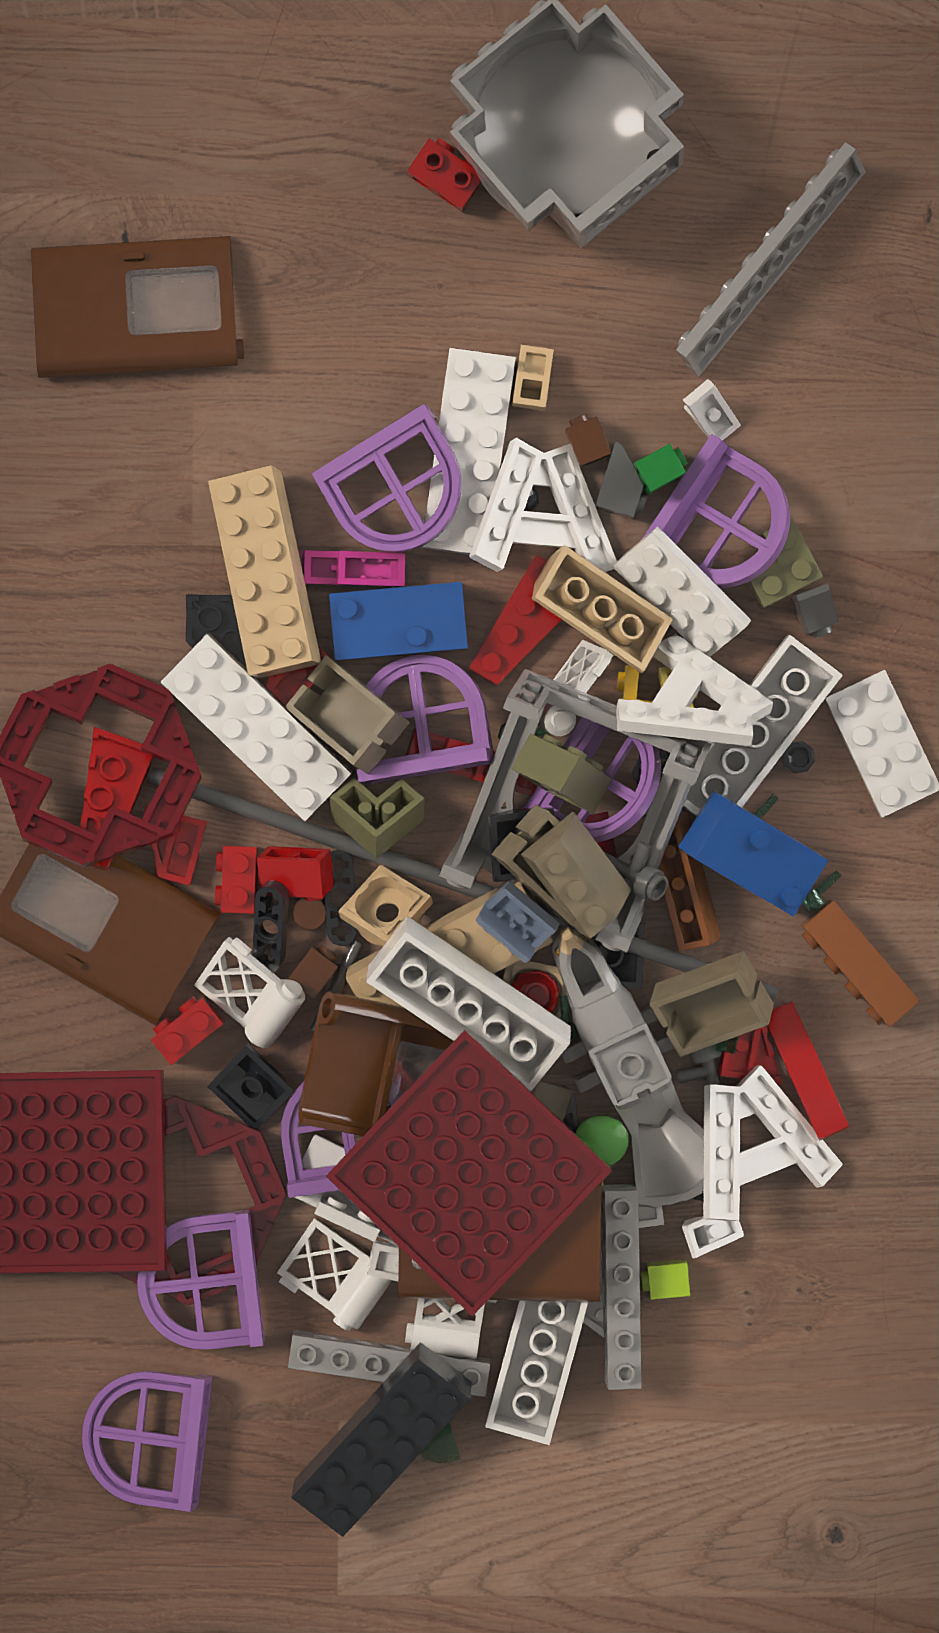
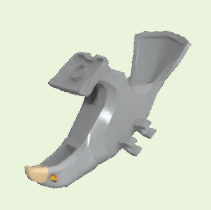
M570 927L560 930V935L552 945V953L564 983L568 1003L572 1011V1021L580 1037V1040L571 1042L567 1046L562 1056L567 1064L588 1054L595 1069L573 1077L579 1092L582 1093L602 1083L608 1097L625 1123L632 1138L634 1182L638 1189L639 1206L654 1208L662 1205H672L702 1194V1191H704V1129L685 1113L671 1080L672 1076L662 1056V1053L675 1048L667 1032L654 1040L647 1024L658 1020L650 1004L644 1009L639 1010L631 993L621 984L619 978L609 967L592 938L590 939Z

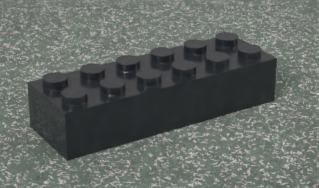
M420 1342L296 1477L291 1498L344 1537L470 1400L472 1382Z

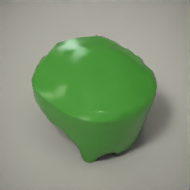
M595 1115L583 1121L576 1130V1135L608 1165L619 1161L626 1152L628 1146L627 1130L621 1121L612 1116Z

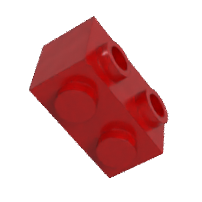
M428 138L408 168L407 176L460 212H463L482 182L474 167L466 158L462 160L453 154L455 149L440 138L436 142Z
M224 845L223 852H217L216 872H222V885H216L215 905H221V913L254 914L257 892L258 846Z
M268 846L257 857L260 888L265 882L274 880L282 883L287 888L289 898L303 897L306 901H318L324 898L334 887L331 849ZM269 892V893L267 894L268 896H272V897H273V893H270V892Z
M193 996L178 1008L182 1013L174 1021L167 1017L152 1029L156 1033L151 1039L152 1043L171 1066L225 1022L205 996L198 1001Z

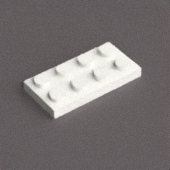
M658 526L613 566L646 601L673 619L670 625L688 643L709 657L739 634L751 622V619Z
M885 670L824 699L881 818L939 791V782Z

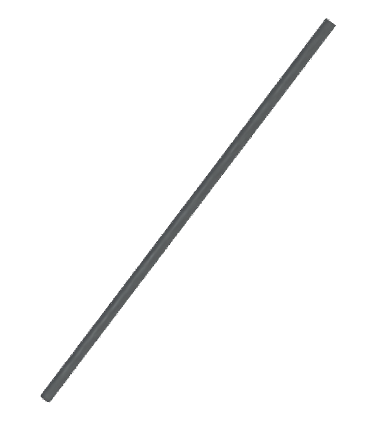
M153 767L148 783L159 786L166 771ZM200 783L192 797L195 800L476 899L496 889L478 881H474L471 888L452 886L445 878L439 876L441 868L387 850L376 859L350 836ZM538 903L544 911L560 923L558 928L570 927L571 929H576L574 925L571 926L559 919L548 907ZM598 933L592 937L593 940L598 941L596 940ZM636 937L633 938L627 951L683 972L709 964ZM762 982L774 1003L779 988Z

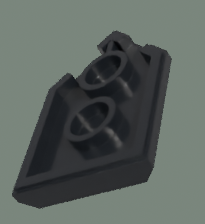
M186 594V642L194 648L206 634L210 633L247 669L232 595Z

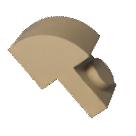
M521 345L512 407L545 411L554 349Z

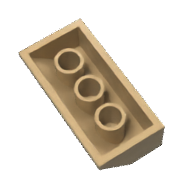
M563 545L548 558L534 583L532 596L534 601L640 673L645 671L673 620L566 545Z

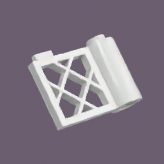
M582 640L553 680L586 693L597 677L605 670L614 655L604 648ZM546 703L538 728L555 736L567 735L576 724V715Z
M228 937L194 986L245 1028L247 1038L253 1044L261 1048H270L304 1002L305 994L299 983L294 980L278 978L250 954L252 949L236 937L233 940ZM227 951H230L238 958L240 968H227L225 959ZM250 974H257L267 982L264 989H253ZM210 975H221L224 990H216L207 982ZM229 975H241L244 989L232 990ZM246 996L249 1007L246 1014L236 1006L234 997Z
M316 1218L313 1219L277 1272L282 1276L279 1283L293 1293H296L298 1289L302 1290L335 1315L333 1321L346 1331H350L351 1328L356 1330L360 1328L392 1280L367 1275L366 1270L370 1256ZM316 1228L327 1235L329 1250L311 1251L309 1239ZM333 1240L343 1247L334 1248ZM306 1246L307 1254L299 1255L303 1247ZM348 1250L359 1258L351 1270L339 1272L335 1252ZM330 1253L334 1273L316 1276L312 1256ZM308 1257L311 1277L298 1279L288 1271L295 1259ZM348 1274L341 1283L339 1275ZM334 1276L337 1291L329 1301L319 1294L317 1279ZM312 1280L313 1289L304 1282Z
M418 1298L414 1324L407 1323L405 1343H411L410 1350H413L421 1342L435 1354L476 1359L485 1304L475 1313V1321L461 1319L456 1314L464 1309L458 1303L449 1307L443 1299ZM435 1302L443 1311L438 1315L424 1314L423 1308Z

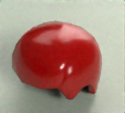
M538 970L521 973L511 985L550 1013L558 1005L560 998L557 982L548 973Z

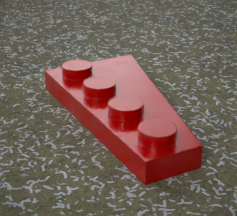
M535 555L468 668L495 685H498L562 620L532 599L534 583L547 560L538 555Z
M94 727L80 828L97 835L111 806L132 814L154 757L142 752V743ZM113 858L90 866L108 872Z

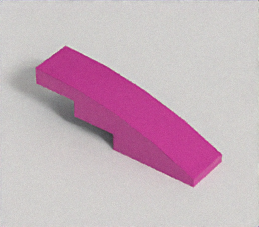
M298 551L305 585L405 586V553Z

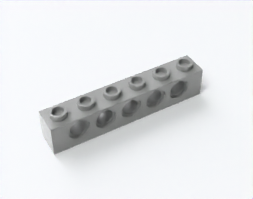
M634 1184L602 1185L604 1382L608 1390L642 1389L638 1189Z
M294 1330L288 1368L384 1382L412 1350H410L411 1347ZM437 1354L472 1382L471 1395L486 1396L490 1358L477 1356L476 1359Z

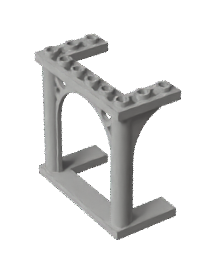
M524 669L505 701L503 709L510 711V715L465 833H462L443 864L439 876L445 878L452 886L471 888L482 867L489 870L490 874H492L488 815L515 809L514 791L519 774L511 768L530 733L535 735L546 703L617 731L616 705ZM618 731L670 752L657 792L638 837L624 853L616 857L631 865L633 860L631 856L635 854L639 842H645L650 844L652 848L644 868L651 865L658 869L691 785H695L712 744L702 740ZM627 878L625 882L631 889L629 896L617 918L604 927L596 940L602 942L604 947L612 951H628L646 907H643L645 900L634 893V882Z

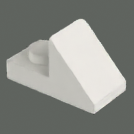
M709 379L683 399L686 404L684 409L708 438L713 434L724 440L741 426L716 386Z
M702 1216L687 1219L682 1225L692 1258H697L744 1236L739 1220H706Z

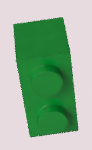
M670 443L633 464L644 485L643 489L647 496L682 478L686 473L684 468L688 465L680 448L673 449Z

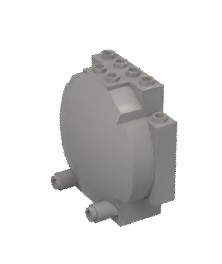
M540 0L530 9V15L521 23L519 20L514 21L503 32L505 36L495 44L493 41L487 43L478 52L477 55L479 57L469 65L463 63L452 73L451 76L453 78L450 80L451 90L468 109V115H462L453 123L450 137L451 142L474 167L489 194L501 206L514 214L528 232L550 215L565 230L568 238L574 241L581 249L683 165L684 145L663 121L684 104V94L606 4L599 10L597 8L590 10L581 19L582 24L579 25L558 0Z

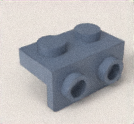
M510 881L485 902L476 918V922L487 933L496 938L524 963H527L532 958L535 950L556 932L560 924Z

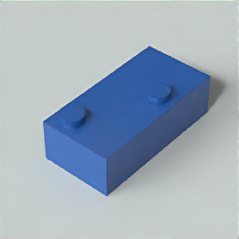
M462 582L329 594L335 661L468 649Z
M714 790L678 846L697 861L793 917L829 861L813 849Z

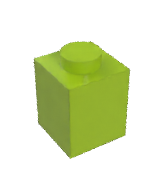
M686 1259L646 1263L647 1271L641 1272L642 1291H649L651 1300L690 1296Z

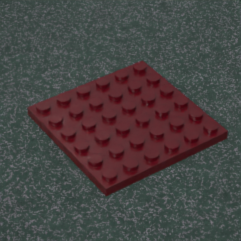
M465 1029L333 1167L326 1177L458 1304L473 1316L609 1175L612 1168Z
M164 1070L0 1073V1273L166 1271Z

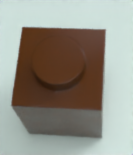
M588 414L569 421L571 427L566 428L565 433L580 468L611 455L597 416L589 419Z
M323 945L319 949L312 946L288 979L299 983L303 991L312 998H315L339 967L334 962L337 956Z

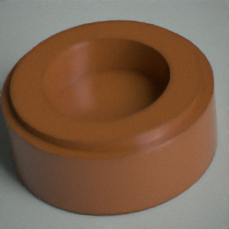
M301 898L293 908L295 922L304 929L311 930L319 927L326 917V908L321 900L306 901L304 898Z

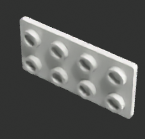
M315 1134L302 1159L303 1168L311 1169L336 1165L345 1156L344 1147ZM340 1190L295 1197L316 1207L314 1214L373 1242H375L378 1236L397 1245Z

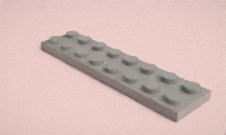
M845 142L840 149H835L829 155L825 168L819 175L816 174L811 177L806 184L805 192L799 200H794L788 205L784 212V218L776 227L773 226L766 232L763 244L755 253L752 252L745 258L741 271L734 279L730 278L723 285L719 298L713 305L709 304L704 308L699 317L700 321L692 331L688 330L682 335L676 351L687 368L699 377L866 173L856 149Z

